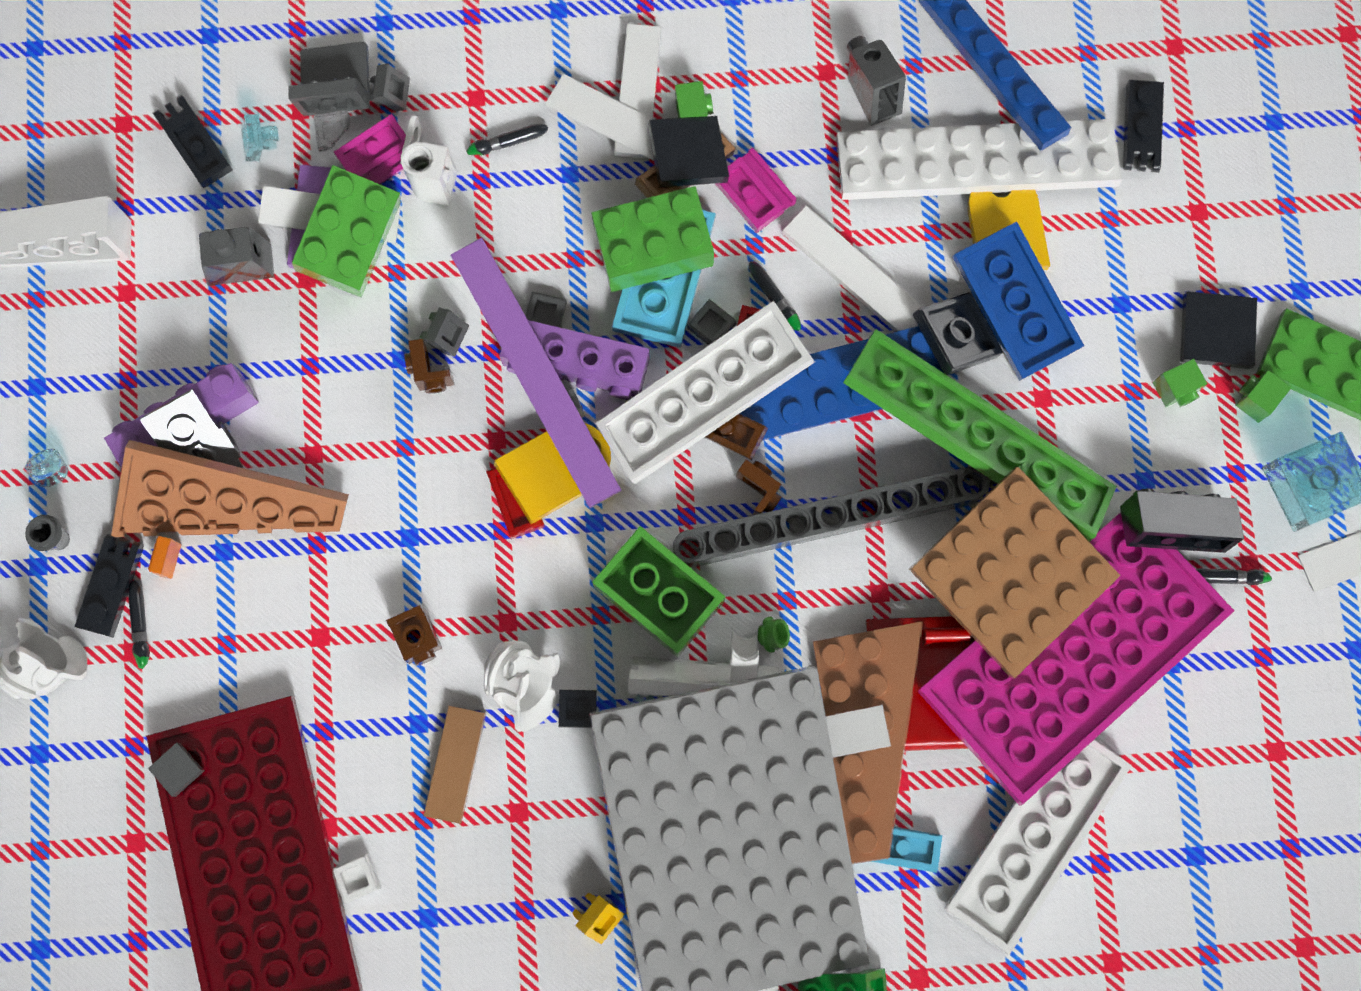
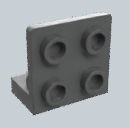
M365 42L309 48L300 51L301 85L288 86V99L303 116L370 108L368 45Z

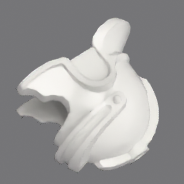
M18 618L15 626L18 629L17 636L20 638V641L9 647L0 648V688L16 699L20 697L35 699L36 697L46 695L64 683L67 678L83 680L87 673V655L77 639L70 636H61L56 639L44 633L43 628L39 624L28 619Z
M512 640L500 643L489 654L484 664L485 694L487 696L492 695L495 702L506 713L514 716L517 732L533 729L543 722L555 708L557 694L551 688L552 677L557 674L560 666L558 653L546 654L540 658L532 653L530 646L526 642Z

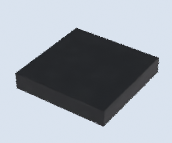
M717 116L649 120L648 132L659 187L728 182L729 171Z
M1187 291L1183 295L1180 362L1186 363L1195 359L1197 364L1252 369L1255 366L1257 298Z
M971 292L919 308L912 314L941 369L947 376L995 359L1004 353Z

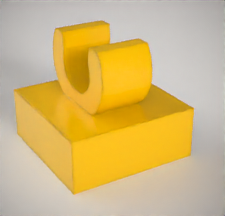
M587 893L585 898L591 902V905L584 914L574 909L572 912L573 916L578 920L575 926L586 936L602 945L625 914L600 895L596 897L591 893Z

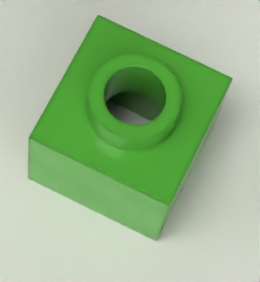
M703 81L675 85V103L678 118L704 117L713 114L711 93L704 94Z
M1195 359L1162 373L1152 382L1165 407L1176 402L1179 407H1182L1200 398L1197 392L1207 385Z
M1269 370L1258 378L1252 375L1239 390L1243 396L1235 406L1259 423L1272 414L1292 387Z

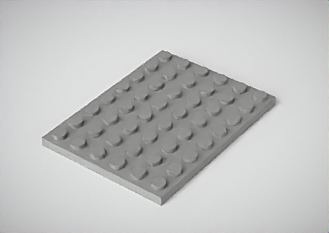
M808 666L589 713L642 991H760L818 977L821 974H830L870 964L817 667Z

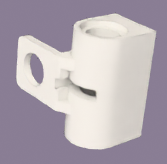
M412 114L401 154V164L414 195L418 199L450 206L457 172L451 161L449 149L444 146L419 142L422 126L418 116Z

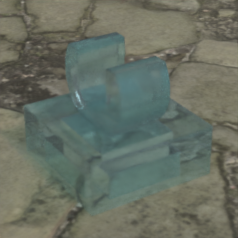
M245 114L241 128L245 162L260 161L263 149L272 150L277 148L276 141H279L277 126L261 127L259 114Z

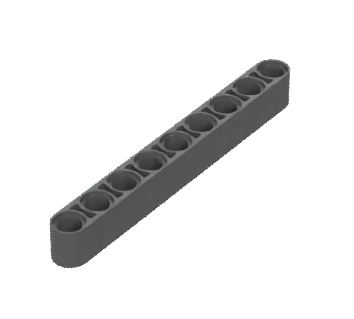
M966 467L686 530L675 538L673 553L690 568L964 507L977 503L988 492L990 478L973 467ZM971 478L975 480L979 486V492L975 494L967 492L963 487V479ZM930 486L939 487L944 493V500L939 502L932 500L927 494V488ZM895 494L905 495L909 500V508L903 510L896 508L892 502V496ZM860 502L870 503L874 507L875 515L868 518L861 516L857 511L856 505ZM825 510H834L840 517V523L833 526L827 525L823 522L821 513ZM792 517L799 518L803 521L805 530L799 534H794L787 529L786 521ZM762 525L769 530L770 537L763 542L756 541L752 538L750 530L754 526ZM721 533L730 534L735 540V545L728 550L720 549L714 542L715 538ZM686 541H692L699 546L700 551L695 557L687 558L680 553V545Z

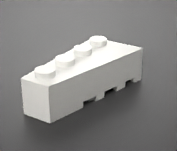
M108 195L12 211H0V267L131 260V220Z

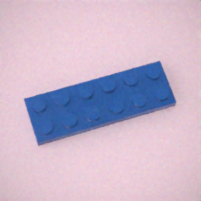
M919 326L885 334L943 372ZM868 339L810 354L815 361L813 364L739 414L768 428L762 440L764 441L883 410L843 383Z

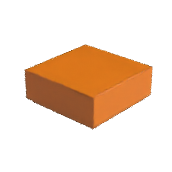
M158 536L148 567L149 572L160 577L172 579L182 544L171 538Z

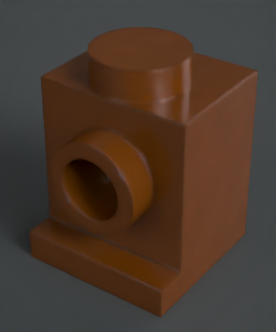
M421 605L386 620L405 662L409 664L415 662L416 666L425 664L436 658V651L443 649L427 611ZM413 630H418L421 635L420 640L416 643H410L408 640V635Z

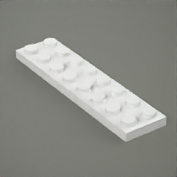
M1113 119L1067 121L1071 126L1069 135L1042 151L1037 148L1018 123L837 132L836 140L842 200L955 195L991 191L992 193L1032 189L1038 191L1119 187L1122 175Z

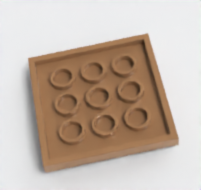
M1015 467L909 568L1008 676L1014 679L1121 576L1019 467Z

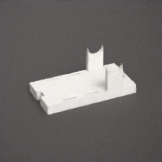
M732 628L730 663L633 656L629 674L628 693L672 696L779 673V667L758 665L759 649L756 652L758 630L750 638H740L734 633Z

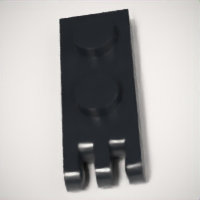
M1129 80L1126 85L1123 170H1132L1134 158H1137V171H1146L1147 159H1151V172L1159 173L1161 169L1164 82Z
M180 95L176 99L182 108L181 111L177 112L171 102L164 106L171 117L166 119L159 109L153 112V115L204 189L233 171V169L183 95Z
M107 534L102 543L74 627L114 638L129 594V586L134 579L144 544L135 541L128 555L130 540L120 538L114 551L116 537Z

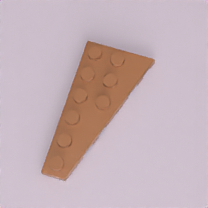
M129 440L124 452L111 536L124 537L125 533H143V536H157L159 532H178L181 536L238 534L239 530H257L258 534L272 533L273 529H293L296 533L338 532L342 525L349 494Z
M922 622L813 641L825 716L883 705L891 744L889 747L833 757L852 864L890 859L896 817L895 811L901 782V769L906 747L919 643L923 628Z

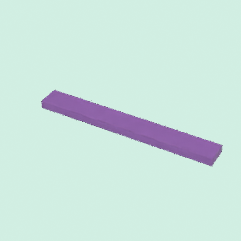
M483 238L451 254L455 265L588 507L591 508L622 491Z

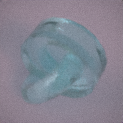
M50 448L38 452L25 465V470L29 476L41 487L57 485L68 474V467L56 449ZM58 471V473H57L56 475H54V476H52V477H50V478H47V477L53 475L54 473H56V472Z

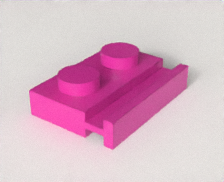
M390 114L334 151V155L346 171L381 185L404 170L401 164V154L406 134L394 116Z
M753 147L746 155L740 156L728 165L729 179L727 183L715 184L756 233L781 216L790 206H794L797 200Z

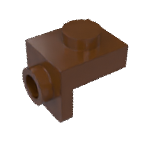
M423 339L408 341L410 353L404 354L407 373L413 374L414 382L420 391L425 390V393L435 394L444 392L447 386L454 385V379L450 370L431 372L429 352Z
M745 460L738 469L736 478L763 496L753 515L762 514L764 511H773L782 498L777 494L782 484L771 477L773 472L761 462L755 460L752 464Z

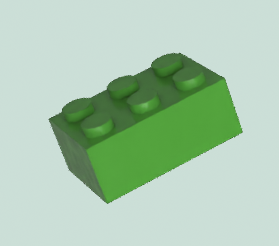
M332 165L292 261L295 271L362 298L401 204L400 193Z
M696 186L591 212L594 231L611 292L714 266V249Z
M641 526L592 581L594 588L677 658L725 602V596Z

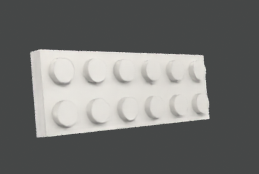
M773 301L595 424L630 481L636 484L815 361Z
M1093 740L1027 802L1019 806L1014 801L944 910L1010 955L1132 765Z

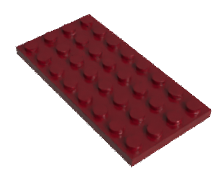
M288 696L147 735L152 764L173 745L181 743L204 770L176 797H172L155 778L201 991H363L344 906L334 875V863L295 697Z

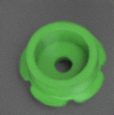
M772 616L766 617L762 625L758 627L757 638L760 645L764 646V649L770 653L785 648L790 639L787 623L783 619L774 620Z

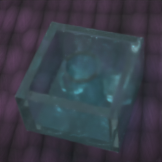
M1342 431L1279 457L1262 467L1293 532L1361 504V468Z

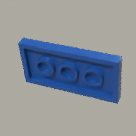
M1017 222L952 256L1019 381L1085 346Z

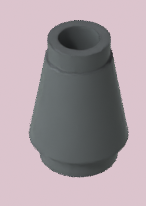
M50 515L35 517L28 523L25 530L27 543L38 551L63 550L70 542L69 534L59 521Z

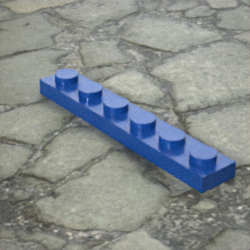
M919 0L925 11L1040 151L1069 135L1071 126L967 0Z

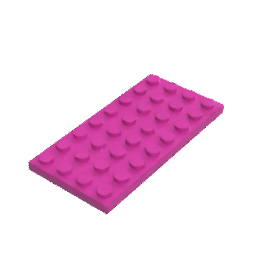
M1121 512L1090 541V544L1121 576L1015 679L1010 678L975 640L918 691L1019 806L1027 802L1235 611L1178 550L1126 546Z

